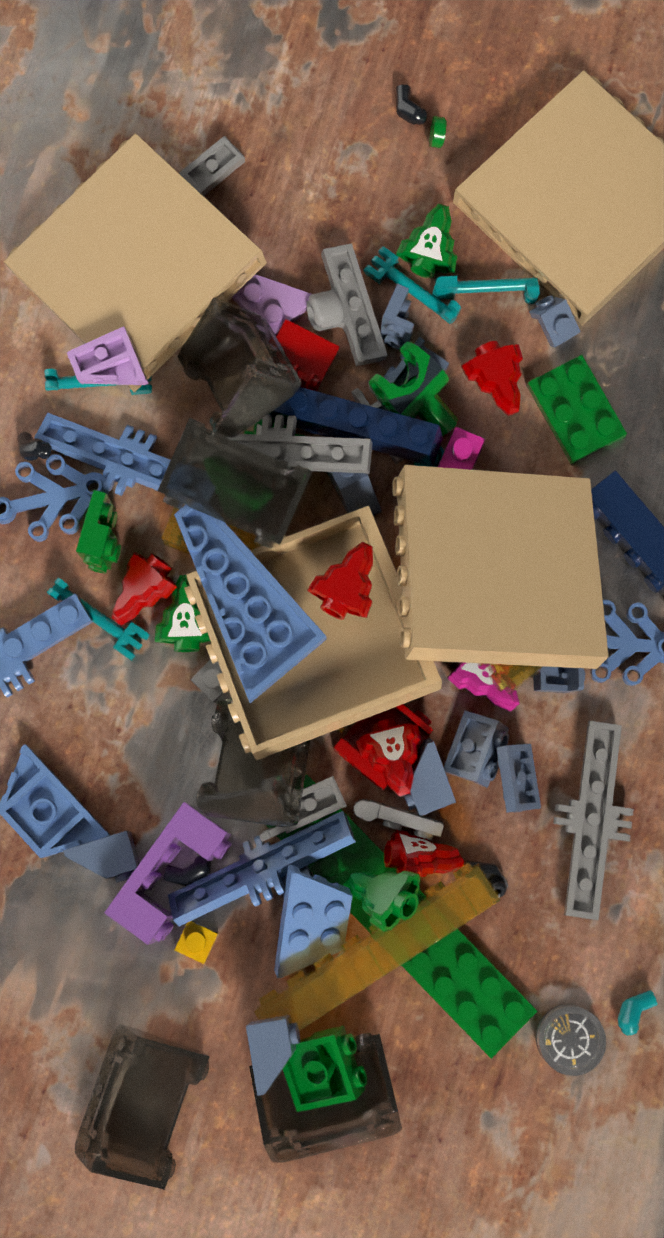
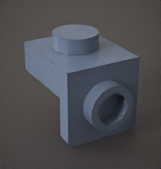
M547 296L536 303V308L529 311L532 318L538 319L551 347H557L581 332L566 299Z
M533 666L534 691L570 693L584 689V668Z

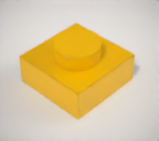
M194 921L186 923L174 950L205 964L219 933Z

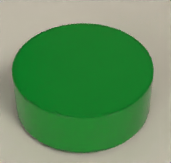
M433 116L429 138L430 147H443L447 126L445 117Z

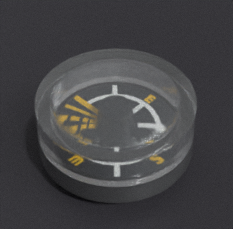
M567 1004L549 1010L542 1017L536 1031V1044L541 1057L550 1067L564 1075L578 1076L590 1072L600 1063L606 1050V1034L601 1022L595 1015L582 1007Z

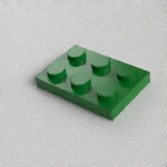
M583 355L527 383L529 392L571 465L626 437L627 432Z

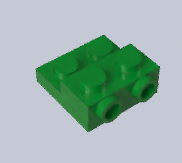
M93 490L76 552L82 558L83 563L89 565V570L106 574L107 570L111 569L112 562L117 563L121 552V545L118 544L119 540L112 531L116 525L118 513L115 511V507L107 494Z
M344 1026L318 1031L310 1037L300 1039V1043L296 1044L297 1049L283 1068L297 1112L356 1100L365 1091L364 1086L367 1085L366 1071L363 1066H357L354 1057L357 1049L355 1038L351 1033H346Z

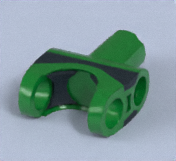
M405 342L400 348L408 371L404 383L401 386H396L383 376L375 374L369 380L370 388L387 411L415 418L418 415L422 421L439 425L442 436H444L456 426L459 420L437 395L449 382L448 375L423 349L414 343Z

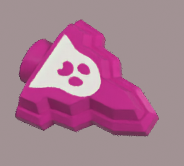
M458 662V667L447 677L458 689L466 688L474 696H486L495 706L510 712L520 704L516 687L507 677L508 665L502 664L499 666L498 664Z

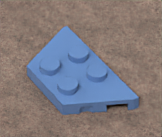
M24 744L19 752L21 755L15 770L11 773L8 780L6 793L1 798L0 815L40 858H45L64 852L63 850L110 836L107 830L28 745Z
M288 865L274 967L277 978H283L344 950L352 902V893L348 887L338 883H330L326 878L316 874L313 877L301 873L298 867Z

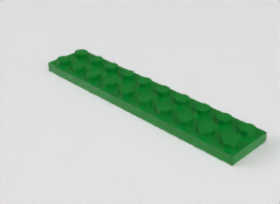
M306 774L283 798L316 783ZM340 809L294 831L279 834L277 837L283 840L343 810ZM278 813L262 821L268 828L282 825ZM348 816L347 818L356 842L307 865L313 875H319L326 878L330 883H338L348 887L346 881L351 873L371 872L375 875H381L387 871L397 873L395 868L385 867L384 853ZM420 890L417 893L418 907L415 914L408 920L400 919L392 930L382 932L370 923V916L362 909V901L355 898L352 894L350 913L491 1059L538 1012Z

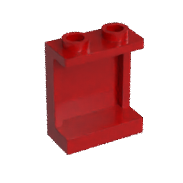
M405 703L356 722L348 733L334 746L336 753L381 791H384L388 786L384 774L373 770L369 759L361 757L356 741L363 735L372 732V726L378 721L394 719L398 725L408 723L418 725L421 743L416 746V750H418L423 740L427 739L433 731L429 726L432 721L419 710L413 713L405 706Z

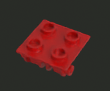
M285 319L268 353L266 351L263 353L260 359L261 366L257 374L262 377L317 391L340 346Z

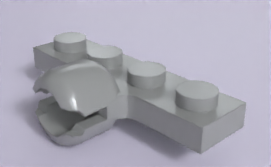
M352 243L323 249L321 256L331 290L309 296L307 314L311 326L317 331L337 327L342 328L346 333L356 366L385 360L388 355Z

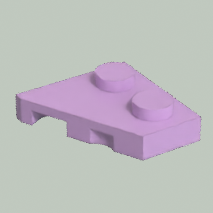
M255 274L232 299L275 340L285 319L294 323L307 311V301L311 293Z
M124 326L67 352L76 378L81 384H149L128 331Z

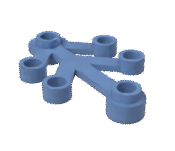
M54 454L46 460V467L53 475H62L76 484L75 486L63 488L36 472L29 462H21L15 469L19 480L25 483L30 482L46 493L12 501L6 497H0V505H6V511L0 514V524L12 522L19 512L48 506L39 521L31 523L28 528L30 537L34 541L42 542L47 539L51 525L66 502L78 499L71 513L63 515L59 520V526L64 533L74 534L78 531L79 522L89 507L93 492L88 491V486L94 482L98 483L99 487L96 491L104 492L108 496L109 491L103 489L106 478L97 472L84 475L67 465L60 455ZM54 461H61L59 469L54 470L51 468V464ZM30 468V474L26 477H22V469ZM67 520H74L75 524L71 529L64 528V523ZM37 527L44 528V532L40 536H34L33 534L34 529Z
M603 600V605H607L611 611L609 615H604L605 622L617 635H606L608 649L617 651L599 666L605 669V678L597 677L595 674L596 669H591V678L597 683H603L610 678L613 670L635 652L649 653L636 666H629L622 673L624 683L629 686H635L642 681L643 675L657 663L664 664V651L661 647L664 642V632H661L647 616L648 611L645 605L634 603L627 609V618L630 622L637 623L649 638L638 639L615 613L616 607L614 603L610 600ZM633 608H639L642 611L641 618H635L632 615ZM633 670L638 674L637 681L628 679V671Z

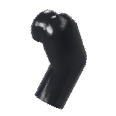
M399 85L396 87V112L398 116L413 125L424 124L428 117L427 111L411 101V87L409 85Z
M28 432L18 435V447L22 458L28 461L36 460L38 457L42 459L49 458L52 450L50 443L42 442V439L38 438L33 439L32 435Z
M198 856L195 858L194 863L185 869L167 865L163 880L187 886L210 874L211 861Z
M466 860L465 877L481 878L493 897L500 898L506 894L508 882L496 864Z

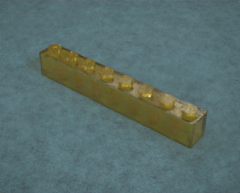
M468 862L452 873L455 878L444 885L440 880L426 889L424 892L427 897L418 902L417 910L410 919H400L392 930L385 932L371 925L369 927L371 930L370 934L362 939L358 935L350 938L341 945L343 948L342 952L332 957L331 953H328L313 964L316 969L305 975L303 971H300L286 981L288 987L279 993L274 988L258 999L260 1005L254 1010V1013L258 1020L291 1015L292 1023H297L300 1031L501 901L499 893L480 864L478 863L472 867Z

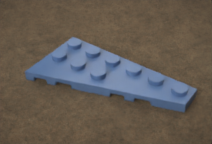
M199 494L174 515L247 698L252 703L326 641L327 637Z

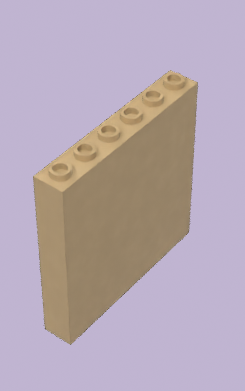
M583 70L455 189L453 203L532 278L537 277L539 285L549 295L566 299L574 318L583 326L664 248V140L653 135L639 117L633 116L624 108L619 98L611 96L597 78L588 75Z
M136 133L129 140L122 142L118 151L107 161L102 162L97 167L96 172L86 182L79 184L74 193L64 203L59 204L44 223L36 226L30 236L20 246L13 248L8 258L3 261L12 273L84 344L124 326L128 331L147 380L267 263L261 249ZM142 385L127 386L135 393Z
M414 465L403 466L399 476L394 477L392 492L393 496H397L398 506L395 507L394 524L399 526L395 552L396 555H400L401 566L397 570V584L402 586L398 613L399 616H403L404 627L401 628L400 646L405 648V660L597 669L609 657L589 478Z
M369 506L250 550L327 637L326 641L252 703L247 698L197 571L186 575L190 586L184 587L191 606L197 604L200 615L195 616L201 634L208 633L211 644L206 645L212 664L219 662L222 673L217 675L223 693L230 692L233 703L228 704L229 711L234 723L241 722L244 733L239 735L245 753L252 752L256 761L442 689V680L434 661L405 660V648L400 646L401 628L404 627L403 616H399L398 613L402 586L397 584V572ZM365 542L373 546V567L368 575L372 583L369 597L373 604L367 618L347 613L344 620L336 619L321 610L320 606L323 601L308 592L307 589L317 575H324L330 565L342 563L348 551L359 543Z

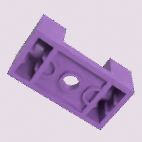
M183 802L104 913L147 945L156 941H164L174 927V924L170 922L172 920V913L145 894L144 891L148 889L151 891L162 877V874L158 871L164 863H171L181 850V847L178 845L180 841L207 861H214L215 858L222 859L232 845L228 841L232 834L190 804Z

